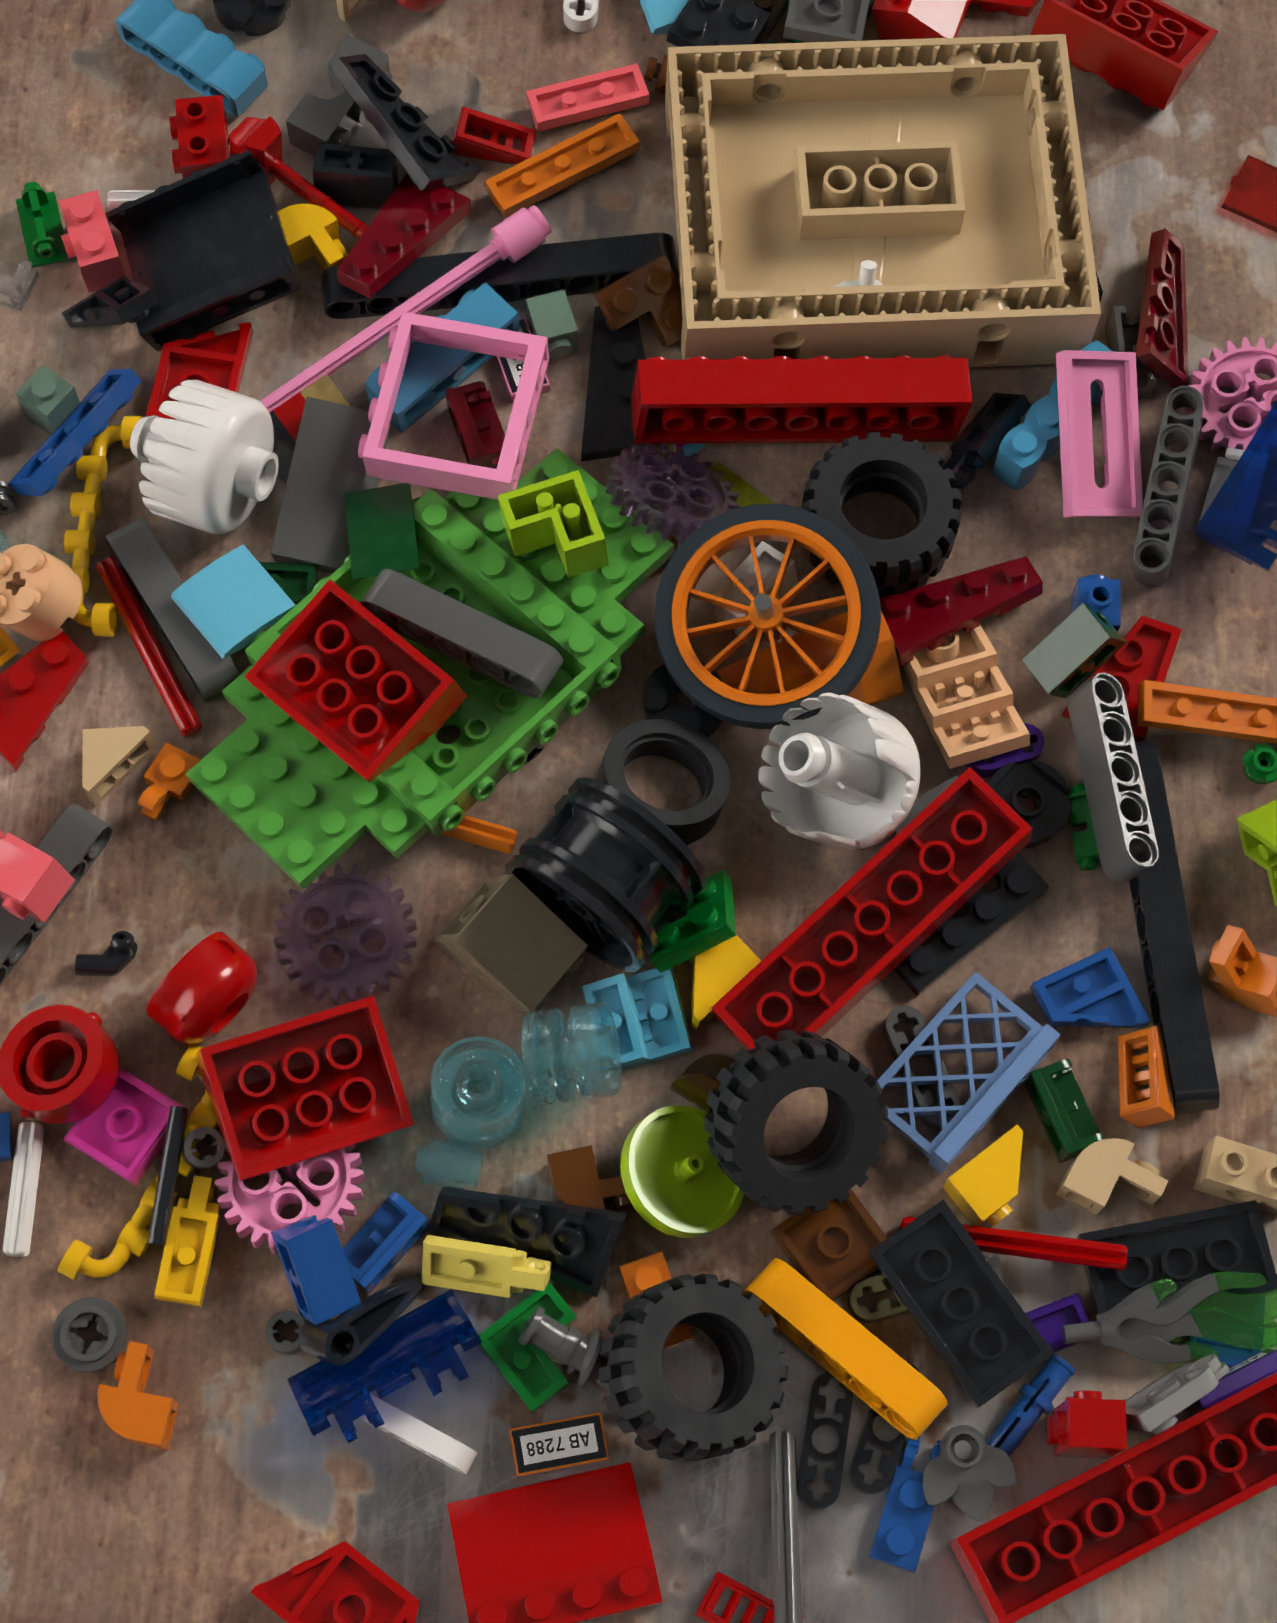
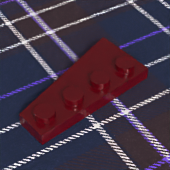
M407 172L337 269L338 282L371 298L472 212L471 199L447 187L421 191L410 179Z
M1164 228L1151 233L1136 358L1152 370L1158 378H1161L1174 389L1179 386L1189 385L1184 245Z
M1024 556L907 590L906 592L879 598L881 611L894 640L900 666L913 661V654L926 647L933 651L944 645L945 638L962 629L965 633H968L980 626L981 619L991 614L1001 616L1042 595L1043 581L1028 557Z

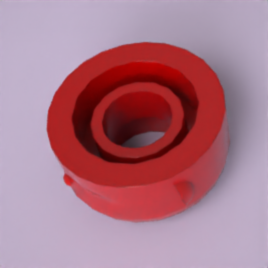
M223 931L213 933L194 946L169 971L153 993L146 1013L174 1040L182 1044L195 1045L205 1042L220 1033L247 1004L257 983V965L252 957Z
M70 1005L46 1006L31 1012L9 1032L0 1050V1086L6 1096L20 1107L22 1118L26 1120H33L35 1118L52 1124L74 1123L91 1115L109 1098L119 1074V1055L110 1034L101 1026L102 1019L97 1013L90 1012L87 1014L84 1010ZM75 1054L74 1064L70 1072L65 1077L51 1082L56 1066L63 1059Z

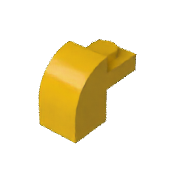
M295 204L278 211L295 266L313 256L323 270L342 264L348 254L341 243L338 220L331 212L314 204Z

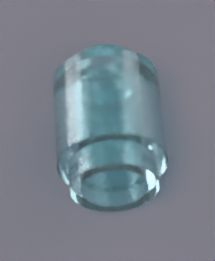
M430 1139L428 1147L420 1146L418 1150L415 1173L422 1174L421 1183L442 1188L445 1186L476 1190L481 1175L484 1154L474 1152V1147Z

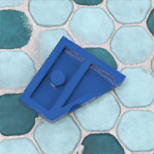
M1111 947L1033 982L1030 987L1051 1026L1143 1028L1151 1021Z

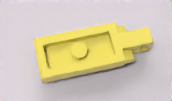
M427 1235L423 1241L422 1283L424 1285L510 1298L512 1293H523L525 1288L544 1291L550 1280L551 1262L532 1257L527 1258L526 1252L516 1251L515 1248Z

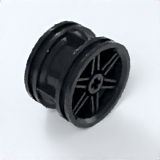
M577 778L568 789V794L563 795L554 806L555 815L536 838H527L519 848L520 855H513L505 865L507 875H515L588 945L585 949L586 952L617 969L626 972H636L645 963V955H650L659 945L657 933L674 912H684L691 905L693 895L700 893L707 885V876L701 863L681 838L648 809L610 785L591 778Z

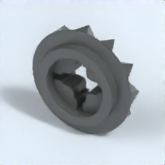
M96 1297L76 1300L61 1311L54 1323L52 1330L54 1351L58 1358L71 1369L78 1372H99L109 1364L116 1362L119 1353L126 1346L127 1324L119 1309L109 1301ZM96 1318V1330L108 1339L107 1341L101 1340L100 1342L93 1341L90 1348L86 1350L84 1348L85 1341L78 1337L76 1333H72V1331L88 1330Z

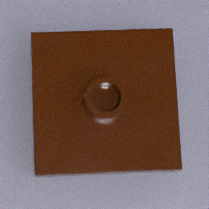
M852 1189L848 1191L850 1197L840 1204L835 1200L827 1202L828 1209L813 1213L808 1207H805L802 1215L790 1216L770 1232L799 1274L832 1301L878 1269L868 1253L888 1239Z

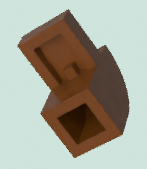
M592 1145L547 1154L552 1187L558 1203L606 1210L605 1206L613 1205L614 1210L633 1208L625 1192L621 1176L599 1180Z

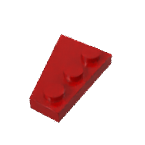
M1143 615L1124 636L1127 643L1092 675L1094 677L1098 673L1105 672L1111 674L1120 682L1124 691L1135 741L1145 740L1149 727L1137 725L1138 685L1144 680L1164 683L1182 631L1178 627ZM1067 706L1061 716L1070 719Z
M63 631L52 639L42 641L0 674V755L15 771L18 770L24 761L23 756L34 739L38 740L45 730V723L56 706L63 703L89 664L86 655Z

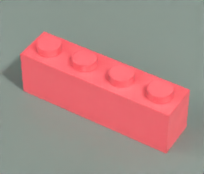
M0 830V901L3 902L2 906L21 920H24L29 915L45 923L75 879L55 858L8 832L5 835Z

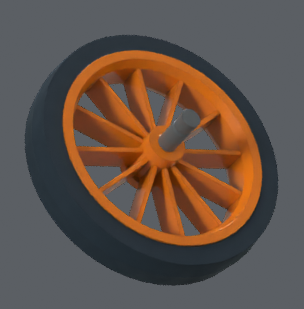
M781 504L743 506L722 513L697 528L682 542L667 564L660 580L655 603V632L660 655L670 676L681 691L704 711L723 721L745 728L761 730L773 729L774 726L779 724L791 726L782 717L791 708L807 710L800 705L804 699L818 698L820 694L829 692L839 696H848L862 679L872 660L881 624V606L876 582L869 565L855 544L839 528L817 514ZM781 541L788 543L771 595H767L764 592L754 542ZM749 543L760 592L755 598L719 560L722 555L732 549ZM796 545L805 548L823 560L821 564L780 600L777 599ZM714 563L750 602V606L695 590V587L701 576ZM829 568L835 573L845 592L843 596L786 608L790 602ZM691 598L747 615L741 618L688 629V610ZM848 605V622L845 636L789 618ZM748 626L745 631L705 666L702 665L693 651L690 638ZM788 628L840 644L841 647L832 662L822 672L786 632ZM754 636L756 639L738 690L726 685L711 674L714 669L748 639ZM780 638L792 648L817 676L805 685L787 692L784 689L775 641ZM762 642H770L780 688V693L777 694L746 692ZM822 708L810 710L792 720H804L813 717Z

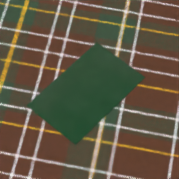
M401 483L345 493L352 580L378 576L383 569H391L396 572L419 569L410 484Z

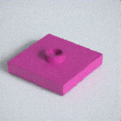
M119 1067L116 1085L109 1098L98 1110L88 1117L77 1121L63 1140L136 1186L163 1149L170 1106H184Z

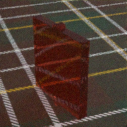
M1248 155L1238 175L1231 178L1230 185L1232 187L1221 208L1277 233V167Z

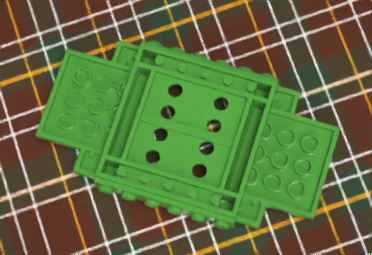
M558 448L553 450L520 479L516 489L579 470L606 540L608 566L568 578L556 544L515 556L502 522L498 500L453 491L442 498L433 489H429L423 496L412 500L419 569L398 572L537 638L556 649L562 656L563 663L540 698H531L514 689L505 688L497 681L400 635L452 677L466 693L467 698L441 726L454 725L460 729L461 734L455 742L443 744L436 739L437 730L369 783L249 683L244 676L329 579L360 603L377 576L352 580L351 559L349 555L340 568L329 577L321 579L309 595L298 604H295L296 606L289 610L271 628L257 634L251 641L250 646L245 649L251 666L222 692L225 699L247 720L185 774L188 780L302 890L367 832L398 859L425 833L437 839L445 830H453L460 824L465 812L477 801L482 802L486 800L495 790L496 784L504 776L518 771L524 765L528 754L539 744L544 745L552 740L563 722L570 716L574 717L580 714L588 705L590 698L598 690L607 688L615 682L622 669L620 655L645 633L644 624L620 603L675 553L674 544Z

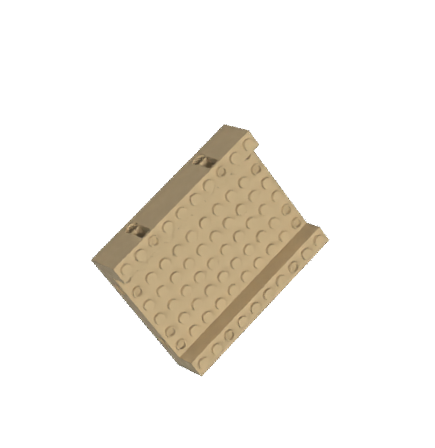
M1066 34L668 47L665 112L667 137L671 138L683 317L681 333L682 359L703 356L708 359H730L736 356H745L750 359H771L776 356H787L791 359H811L816 356H829L832 359H852L861 355L879 359L894 358L901 355H908L913 358H934L940 355H949L953 358H968L969 368L1056 364V353L1063 350L1081 351L1091 343L1101 316ZM871 260L877 264L875 280L880 281L882 285L832 287L843 281L859 279L862 261Z

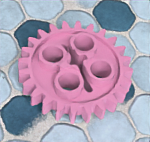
M1243 337L1241 346L1237 349L1229 340L1226 342L1224 354L1214 347L1210 354V360L1205 358L1200 360L1199 371L1192 372L1190 379L1192 385H1188L1196 388L1203 397V427L1200 431L1199 440H1206L1210 437L1214 439L1210 449L1212 452L1221 446L1241 449L1257 455H1266L1269 452L1277 461V413L1272 409L1277 407V342L1271 349L1265 348L1264 338L1260 337L1257 346L1251 347L1247 337ZM1256 374H1267L1271 377V380H1262ZM1218 387H1229L1234 393H1223ZM1186 407V413L1192 414L1194 412L1191 408ZM1234 421H1245L1251 427H1239L1234 423Z
M355 1144L279 1168L292 1180L298 1177L302 1190L321 1202L317 1207L309 1203L291 1182L283 1184L277 1170L258 1175L268 1177L269 1182L262 1189L250 1190L248 1184L255 1177L239 1181L232 1161L218 1162L217 1166L220 1173L228 1176L215 1180L218 1191L225 1193L217 1199L221 1209H230L224 1215L228 1224L232 1225L240 1222L236 1228L238 1236L242 1239L252 1233L251 1242L256 1249L267 1239L272 1254L277 1252L271 1235L272 1231L282 1229L313 1215H316L318 1221L327 1217L332 1219L335 1228L344 1232L346 1228L341 1218L342 1214L354 1217L357 1214L355 1206L350 1200L363 1199L362 1189L354 1185L365 1181L363 1170L354 1169L363 1163L360 1153H350L355 1148ZM225 1146V1151L227 1155L230 1157L227 1146ZM326 1171L334 1174L332 1180L326 1185L317 1186L312 1184V1179L320 1172ZM297 1204L302 1207L301 1212L295 1218L283 1219L280 1217L281 1211L287 1205Z

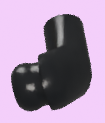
M119 931L112 935L110 946L102 954H77L75 959L76 975L115 976L119 974L136 956L137 944L134 941V936L127 931Z

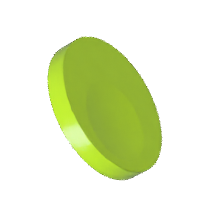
M683 1105L667 1106L658 1109L643 1118L632 1128L622 1148L620 1169L625 1192L635 1210L646 1222L657 1230L674 1237L695 1238L706 1235L726 1224L740 1207L744 1193L717 1165L718 1160L710 1152L707 1141L711 1135L705 1130L704 1118L707 1113L700 1109Z

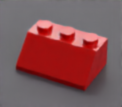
M875 0L872 6V13L881 40L957 38L971 0Z

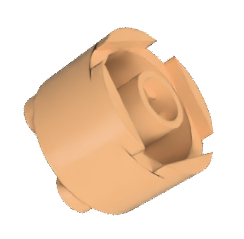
M31 544L15 545L2 553L0 552V624L35 641H45L59 635L64 630L60 626L68 617L73 619L80 607L82 584L79 576L65 562Z

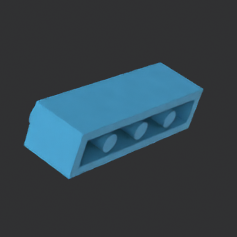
M486 282L478 289L470 290L464 294L458 305L447 315L437 317L516 332L520 330L518 312ZM412 341L392 413L391 424L402 434L446 397L445 389L458 387L491 359L493 355ZM381 366L376 368L370 374L368 381L364 383L369 403H371L373 397H379L381 386L378 384V377Z

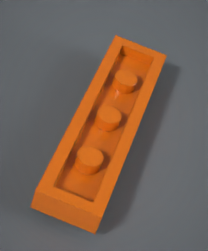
M618 113L485 180V191L505 219L521 208H527L640 151V141L623 116Z
M1144 680L1138 685L1137 725L1277 744V698Z

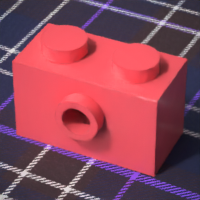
M98 190L58 201L68 230L67 234L61 235L69 259L77 257L88 293L100 290L125 275Z

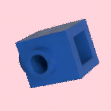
M1099 574L1079 577L1071 594V613L1082 603L1088 604L1095 613L1099 610L1118 632L1121 626V580L1108 579L1106 576Z

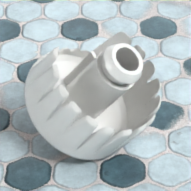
M185 380L181 383L182 386H176L169 392L168 396L177 401H164L159 407L161 413L176 420L161 418L156 415L142 417L133 429L130 440L131 452L143 462L140 467L142 475L152 481H140L139 489L141 494L146 496L142 497V500L152 514L211 534L223 535L238 528L250 515L257 502L265 500L273 489L279 466L278 457L273 453V423L267 408L255 398L199 380Z
M829 692L820 694L818 698L804 699L800 705L807 710L791 708L782 717L791 726L779 724L771 730L769 740L778 744L779 747L767 745L764 746L761 753L762 759L772 766H761L758 771L759 783L765 789L772 791H763L761 794L764 805L772 810L771 818L796 836L838 850L866 849L882 842L904 822L916 800L921 770L919 753L913 737L906 727L894 716L847 695L839 696ZM822 708L813 717L804 720H792L805 712Z

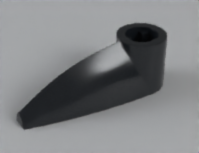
M421 1274L396 1282L360 1300L361 1303L341 1313L334 1319H328L318 1325L307 1320L299 1333L301 1350L310 1357L336 1366H343L351 1362L405 1311L426 1286L422 1283Z

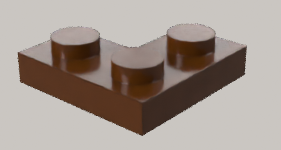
M665 255L653 259L593 294L611 330L619 329L646 313L663 347H668L681 340L683 319L681 287Z

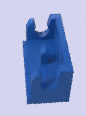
M396 1191L388 1196L384 1204L343 1248L354 1283L367 1295L378 1286L429 1227L428 1218Z
M316 1215L271 1232L300 1316L318 1325L361 1303L332 1219L327 1217L318 1221Z

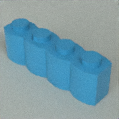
M134 0L115 20L119 37L138 53L149 57L166 72L179 77L197 93L203 96L222 95L226 112L235 117H239L268 87L266 68L257 56L236 50L233 42L222 33L216 34L206 30L205 25L196 15L192 13L187 15L177 10L171 0Z
M1094 341L1081 350L1113 352L1099 341ZM1057 378L1052 383L1048 396L1036 401L1028 410L1023 424L1012 428L1000 444L992 474L1013 490L1021 489L1030 483L1035 477L1040 463L1051 458L1060 448ZM1092 381L1090 385L1091 407L1101 402V396H1103V391L1100 390L1099 384L1095 381Z

